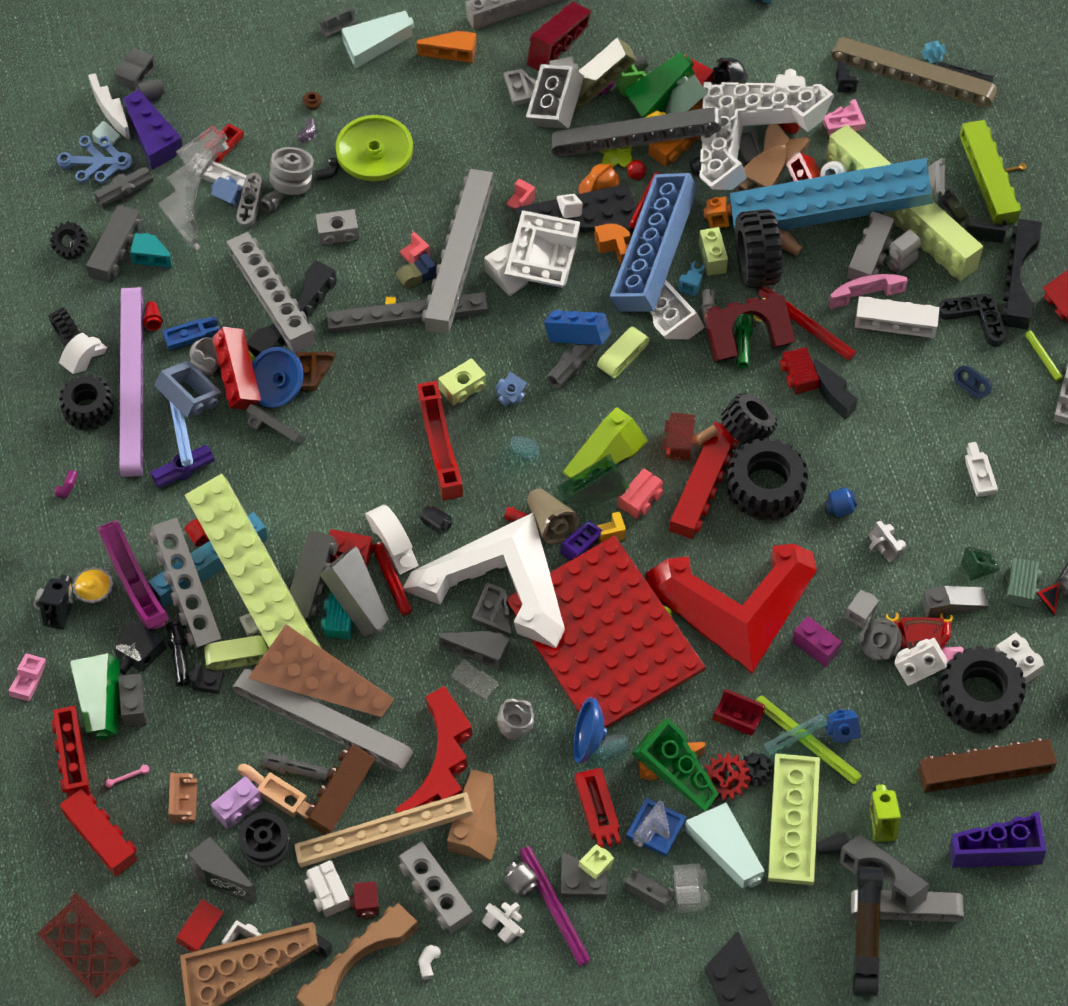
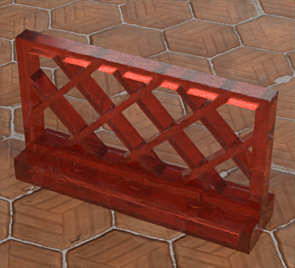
M75 893L69 898L71 902L37 934L86 988L98 998L131 965L134 967L140 960L87 902ZM73 909L77 913L76 923L65 924V916ZM76 927L75 939L63 940L64 928ZM80 927H90L91 939H79ZM52 928H60L59 940H50L46 934ZM74 943V954L72 956H64L62 953L63 944ZM79 943H90L89 955H78ZM95 943H104L106 945L105 955H94ZM78 959H89L88 971L79 972L77 970ZM93 959H105L104 971H93ZM109 959H119L123 963L116 971H108ZM92 975H104L103 984L95 990L91 985Z

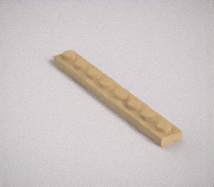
M465 792L294 844L298 864L301 868L473 816L469 795Z

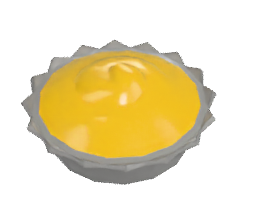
M93 566L90 569L85 568L82 572H78L77 577L73 578L72 588L77 599L87 603H98L107 598L108 594L112 591L114 583L108 571H104L102 567L96 568Z

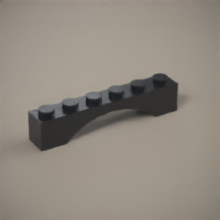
M1018 219L1017 226L1012 228L1011 238H1014V242H1011L1009 249L1012 258L1009 257L1007 269H1010V274L1007 273L1005 285L1009 287L1008 290L1005 289L1003 301L1007 303L1006 306L1003 305L1001 317L1005 318L1004 326L1028 330L1033 301L1023 287L1021 267L1024 261L1038 248L1042 222Z
M317 260L304 273V291L298 302L299 311H304L308 318L313 314L314 308L324 301L328 291L332 290L337 283L335 270ZM275 324L257 329L247 341L248 350L255 358L268 348L287 345Z

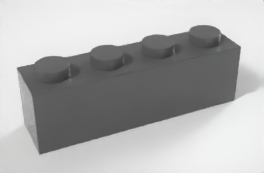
M121 205L117 206L86 264L89 277L111 283L114 276L118 275L119 266L127 257V251L133 244L135 233L142 229L143 220L141 219L140 211Z
M308 530L290 588V593L305 620L312 621L313 617L317 616L319 611L318 601L320 596H323L326 588L324 580L319 574L331 564V555L335 556L338 549L337 540L333 536Z

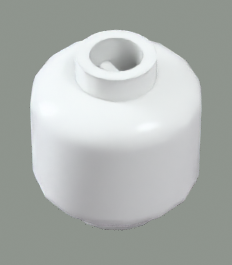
M831 161L822 167L820 177L848 172V169L840 161Z

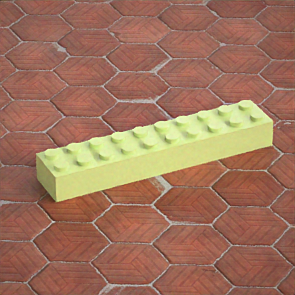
M847 124L829 137L827 162L840 161L845 164L848 172L891 164ZM933 202L930 205L883 213L888 217L894 218V223L897 227H900L905 232L911 230L921 240V248L928 252L938 264H941L948 270L951 276L957 278L960 282L978 269L983 246L936 203Z
M223 474L185 494L186 499L267 645L271 646L285 624H287L321 648Z

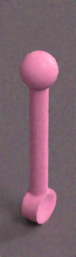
M142 765L137 771L113 780L107 779L105 786L111 788L113 784L138 774H148L150 771L149 766Z

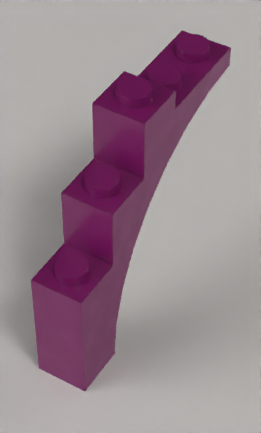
M114 520L96 528L114 571L120 578L142 627L151 631L164 626V622L169 620L147 583L120 523Z

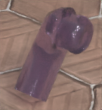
M313 118L305 120L306 128L297 135L298 140L302 143L311 140L317 134Z

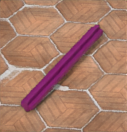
M526 846L522 848L520 856L523 862L537 875V888L579 966L588 964L590 957L531 847Z

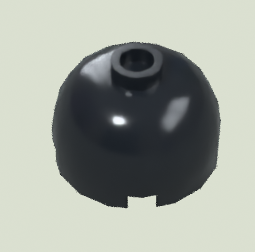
M728 57L716 60L718 62L717 67L713 68L714 85H721L722 82L746 83L748 73L739 60Z

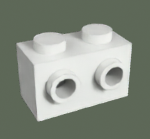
M1017 632L996 645L995 651L1007 653V658H1013L1017 662L1016 667H1021L1024 673L1022 677L1026 679V684L1041 674L1045 665L1043 659L1039 654L1033 652L1026 639L1020 637Z
M935 638L930 640L924 639L910 650L908 648L901 650L895 659V666L907 686L947 667V658Z

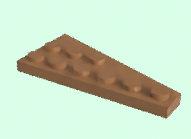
M310 922L180 955L186 1006H221L317 948L315 924Z

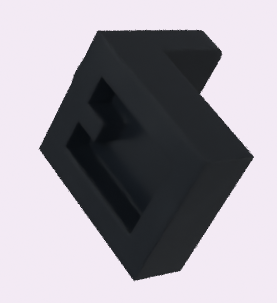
M838 62L836 70L837 92H856L858 77H850V71L846 70V62Z
M196 662L195 668L190 670L189 681L192 682L193 690L219 694L224 672L202 668L201 663Z

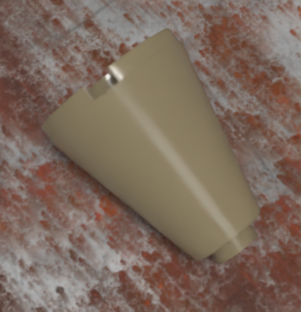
M535 489L529 493L527 503L534 514L541 537L548 544L561 543L566 540L565 536L576 531L579 525V517L574 510L544 489Z

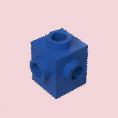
M840 709L834 711V713L827 714L828 722H825V729L827 735H830L834 742L847 743L850 739L861 738L859 717L853 710L846 711Z

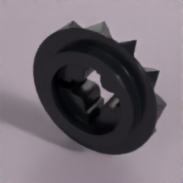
M754 752L744 756L742 760L746 762L745 767H749L750 773L747 775L751 778V782H746L747 784L763 786L771 781L774 775V764L771 762L770 757L764 756L763 753L755 754ZM757 763H760V769L762 770H759L758 773L754 775V768L752 767H755Z

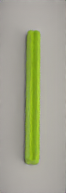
M761 695L756 699L757 702L765 705L764 714L820 757L854 785L858 783L862 776L858 771L764 696Z

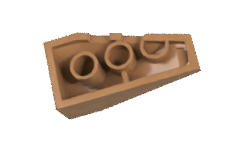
M471 769L463 793H468L474 815L452 822L447 839V849L449 852L491 862L497 843L493 775Z

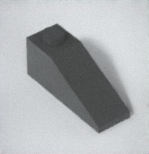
M940 586L925 589L921 599L926 618H939L941 613H943V617L989 607L982 587Z
M479 631L441 633L439 636L440 647L498 670L509 651V638L502 633Z

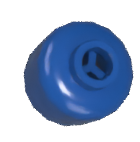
M846 487L830 492L828 494L829 500L825 501L828 512H833L837 518L854 513L855 507L858 506L853 490L849 491Z

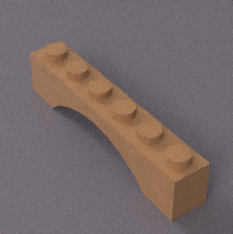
M399 903L394 907L391 906L386 909L382 918L377 923H371L363 936L355 938L343 954L339 953L333 958L332 964L327 969L323 968L315 975V980L299 989L296 996L298 1005L334 1006L340 983L354 964L378 949L402 945L418 930L417 921Z

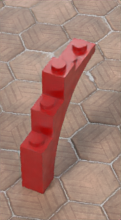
M445 686L426 696V706L434 719L438 733L437 753L433 766L422 786L407 801L395 808L396 813L462 794V788L453 775L461 774L468 767L467 757L458 743L463 744L472 736V725Z

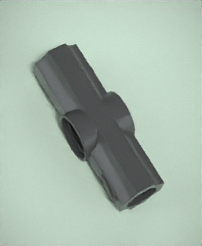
M143 167L127 176L124 174L117 175L111 184L94 192V197L102 208L119 199L128 200L135 195L136 190L154 182L153 177L147 167Z
M577 344L572 350H566L561 356L559 363L547 375V380L553 387L561 388L574 374L578 375L584 369L586 361L598 350V345Z

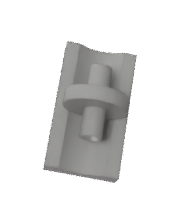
M878 521L875 523L874 529L868 534L872 541L869 548L872 552L879 550L890 564L896 560L898 555L904 552L907 545L901 539L895 540L893 537L895 529L891 524L884 525L882 521Z

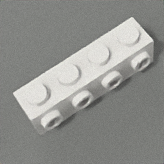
M859 297L854 328L935 338L939 307L913 304L911 302H897L889 299Z

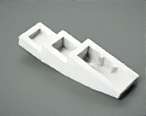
M96 73L88 75L96 101L106 118L127 140L131 139L120 99H111L108 86H99Z

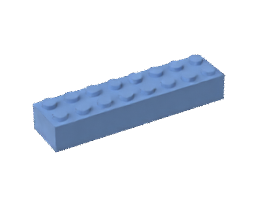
M690 173L654 175L610 294V298L618 312L655 310L698 190Z

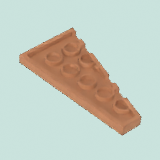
M285 624L248 677V679L379 717L384 715L394 700L390 695L287 624Z

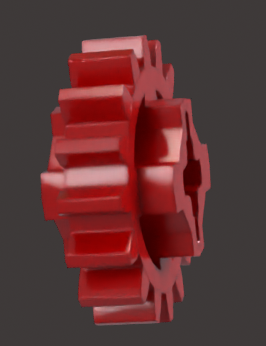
M727 752L724 758L719 753L717 760L711 757L712 764H705L704 767L708 771L706 773L711 782L714 781L720 784L721 789L715 787L718 792L715 799L717 800L722 796L723 802H726L727 797H731L732 801H735L736 794L742 797L741 790L749 789L745 782H751L750 776L747 775L750 773L749 767H745V760L739 762V756L735 755L731 758L729 752ZM732 765L736 766L741 773L734 771ZM729 772L730 777H727L726 782H724L723 778Z

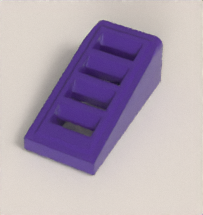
M587 520L561 544V555L570 561L594 546L600 539V532L603 530ZM588 530L589 532H591V533L593 534V536H591L590 534H588V533L585 532V531Z

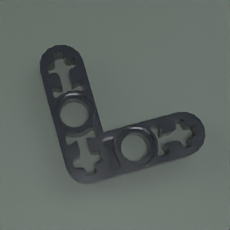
M990 294L945 299L939 303V317L941 319L950 320L978 315L988 344L998 347L1004 343L1006 332L995 299ZM969 304L971 309L965 310L961 305ZM993 317L996 322L988 323L985 318ZM994 329H996L995 334L997 337H999V339H996V337L993 336Z

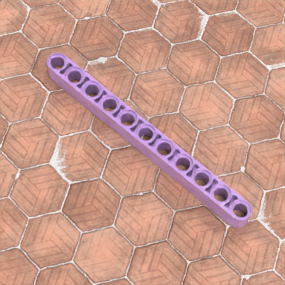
M142 287L121 288V477L143 476Z

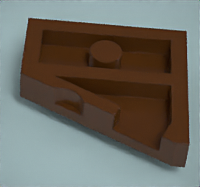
M335 351L296 352V356L303 367V382L300 391H310L318 388L335 359Z

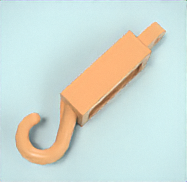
M240 764L237 770L243 777L246 776L251 782L255 781L259 785L257 789L260 791L263 799L293 818L296 814L304 819L308 817L305 812L310 804L306 802L307 796L271 772L264 778L247 764ZM287 796L297 799L294 806L291 807L284 802Z

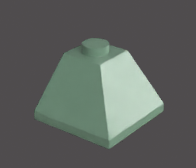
M695 75L688 78L684 76L677 81L678 86L672 90L665 114L688 111L708 94Z

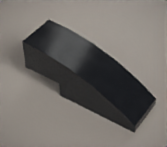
M815 359L813 364L819 376L818 389L834 411L846 420L856 410L858 399L846 390L847 381Z

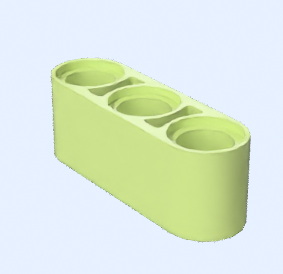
M630 327L601 356L597 367L612 378H616L646 348L650 338L635 327Z
M251 636L207 644L204 647L206 668L224 670L258 664L268 650L267 643L263 636Z

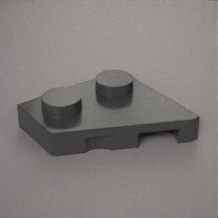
M486 582L472 615L471 622L509 637L511 627L509 626L507 592L503 588Z
M562 852L561 897L606 898L607 873L603 872L597 879H594L578 866L579 859Z

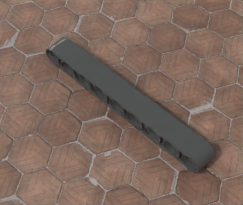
M714 107L556 131L552 134V154L557 157L715 134L721 130V112Z

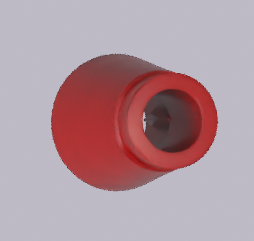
M149 301L145 304L143 325L150 331H156L161 328L163 319L157 303Z

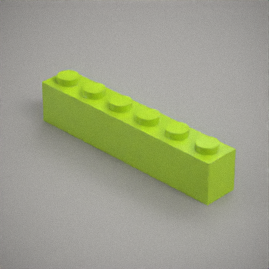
M985 120L963 123L960 138L993 223L1002 224L1003 219L1007 220V224L1016 223L1019 214H1021V205L1015 199V190L1010 186L1008 172L1004 171L1003 159L997 153V144L992 140L990 127H987Z

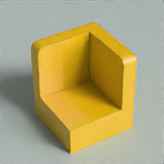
M620 512L612 513L611 522L597 525L603 530L600 532V543L614 535L618 541L625 540L626 528Z

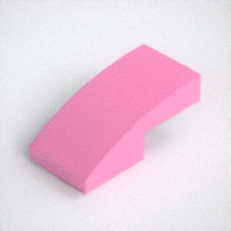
M25 654L17 668L18 675L9 689V696L30 702L46 664L45 658Z

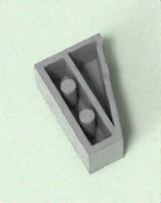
M874 211L871 212L869 226L864 229V236L853 255L848 268L847 279L854 280L879 273L878 266L879 264L883 265L886 258L884 253L886 250H890V244L893 242V239L890 238L894 218Z

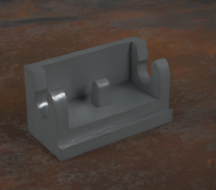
M633 868L631 877H627L625 880L624 891L664 913L675 895L674 890L671 888L668 890L638 873L639 870Z

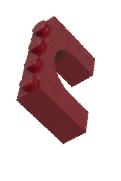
M777 293L765 295L766 299L758 300V297L747 299L745 304L739 305V302L727 304V308L720 309L719 306L707 309L708 312L703 315L714 362L731 359L738 355L732 327L735 319L742 314L756 315L765 323L772 349L794 343L795 337L784 294L777 296Z

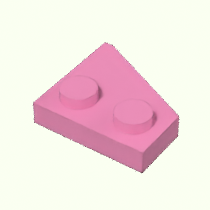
M856 99L850 101L849 106L845 108L841 106L835 112L827 114L823 119L828 135H832L846 124L854 131L865 129L866 126Z

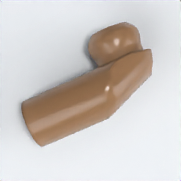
M712 425L704 431L695 434L692 438V443L697 448H703L706 441L719 433L715 426Z

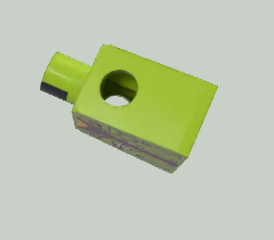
M882 784L876 785L873 788L874 792H872L870 802L874 842L897 841L901 816L895 791L887 790V787Z

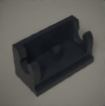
M1003 219L1002 224L971 220L968 224H965V230L976 240L1003 244L1007 230V220Z

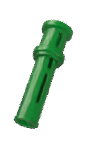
M742 314L736 318L738 320V324L735 327V332L738 335L737 367L742 369L750 366V336L753 333V327L751 326V320L754 318L753 314Z

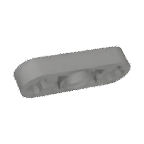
M258 173L248 174L244 181L236 215L239 225L243 228L252 227L256 221L259 201L264 187V182ZM254 180H257L258 183L254 184V191H252L251 183H253ZM250 196L255 197L253 204L245 203L246 198ZM246 210H248L249 218H247L246 221H243L242 218L246 217Z

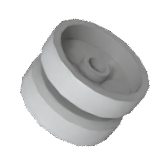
M284 147L276 150L272 154L270 162L269 183L271 187L280 193L288 195L306 192L312 182L314 164L312 156L300 148Z

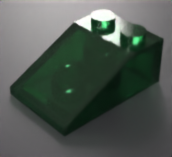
M608 454L557 486L565 505L612 499L615 496L623 495L630 488L611 454Z

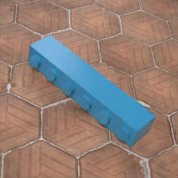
M253 512L248 515V518L263 543L268 539L266 526ZM210 541L190 553L201 583L225 568ZM178 561L172 567L174 569H181L182 564ZM163 571L149 580L148 583L160 605L165 608L173 602L171 598L173 591L171 585L166 584L163 575L166 571ZM186 580L178 581L181 589L186 590L189 588V583Z

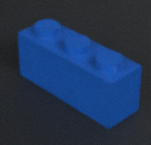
M555 310L544 321L550 342L603 345L611 334L605 313Z

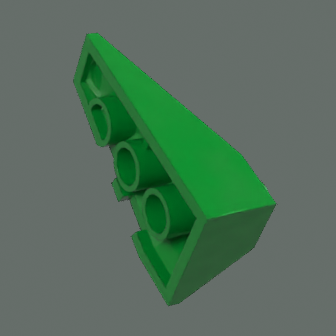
M665 718L644 736L631 754L693 804L706 811L717 797L718 792L706 771L702 769L696 759L698 757L687 743V737L684 732L669 718Z

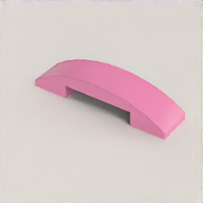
M892 274L869 275L854 279L840 286L830 295L829 309L849 305L851 297L884 290L886 296L905 292L908 280L904 276Z

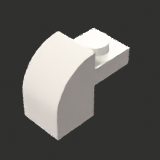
M81 333L67 344L59 363L72 374L87 370L91 358L104 355L107 347L98 338L87 337L84 333Z

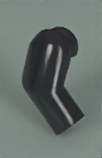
M336 157L328 159L329 165L326 169L315 171L317 180L331 178L340 168Z

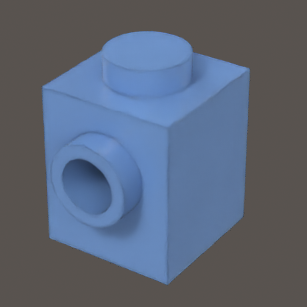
M226 176V179L218 177L217 181L212 185L211 195L237 207L243 188L236 184L237 181L228 176Z

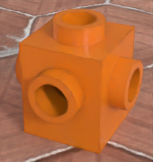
M715 197L708 199L707 208H704L705 220L708 219L710 229L729 227L730 216L733 215L731 204H728L727 198Z

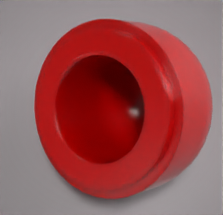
M640 160L631 161L627 166L628 177L632 180L643 179L646 175L645 164Z

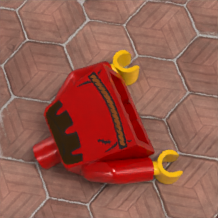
M895 613V619H890L888 614H886V619L896 623L901 630V649L908 648L910 650L924 639L930 640L935 638L942 650L951 638L952 615L949 616L948 620L943 618V613H941L939 618L902 617L899 623L898 613Z

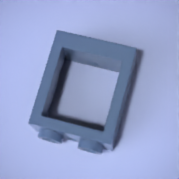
M189 360L162 370L154 384L186 418L199 415L202 411L211 410L216 407L221 391ZM186 381L200 396L193 398L179 383Z

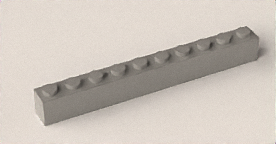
M470 169L469 175L464 178V191L461 190L459 194L460 204L455 207V220H451V233L446 236V249H442V262L437 265V278L433 279L432 294H429L427 298L428 308L427 310L424 309L422 314L425 330L446 334L450 332L494 186L493 172Z

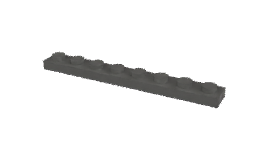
M485 292L461 295L454 317L488 313ZM427 299L327 312L329 333L422 321L424 309L427 310L428 308Z

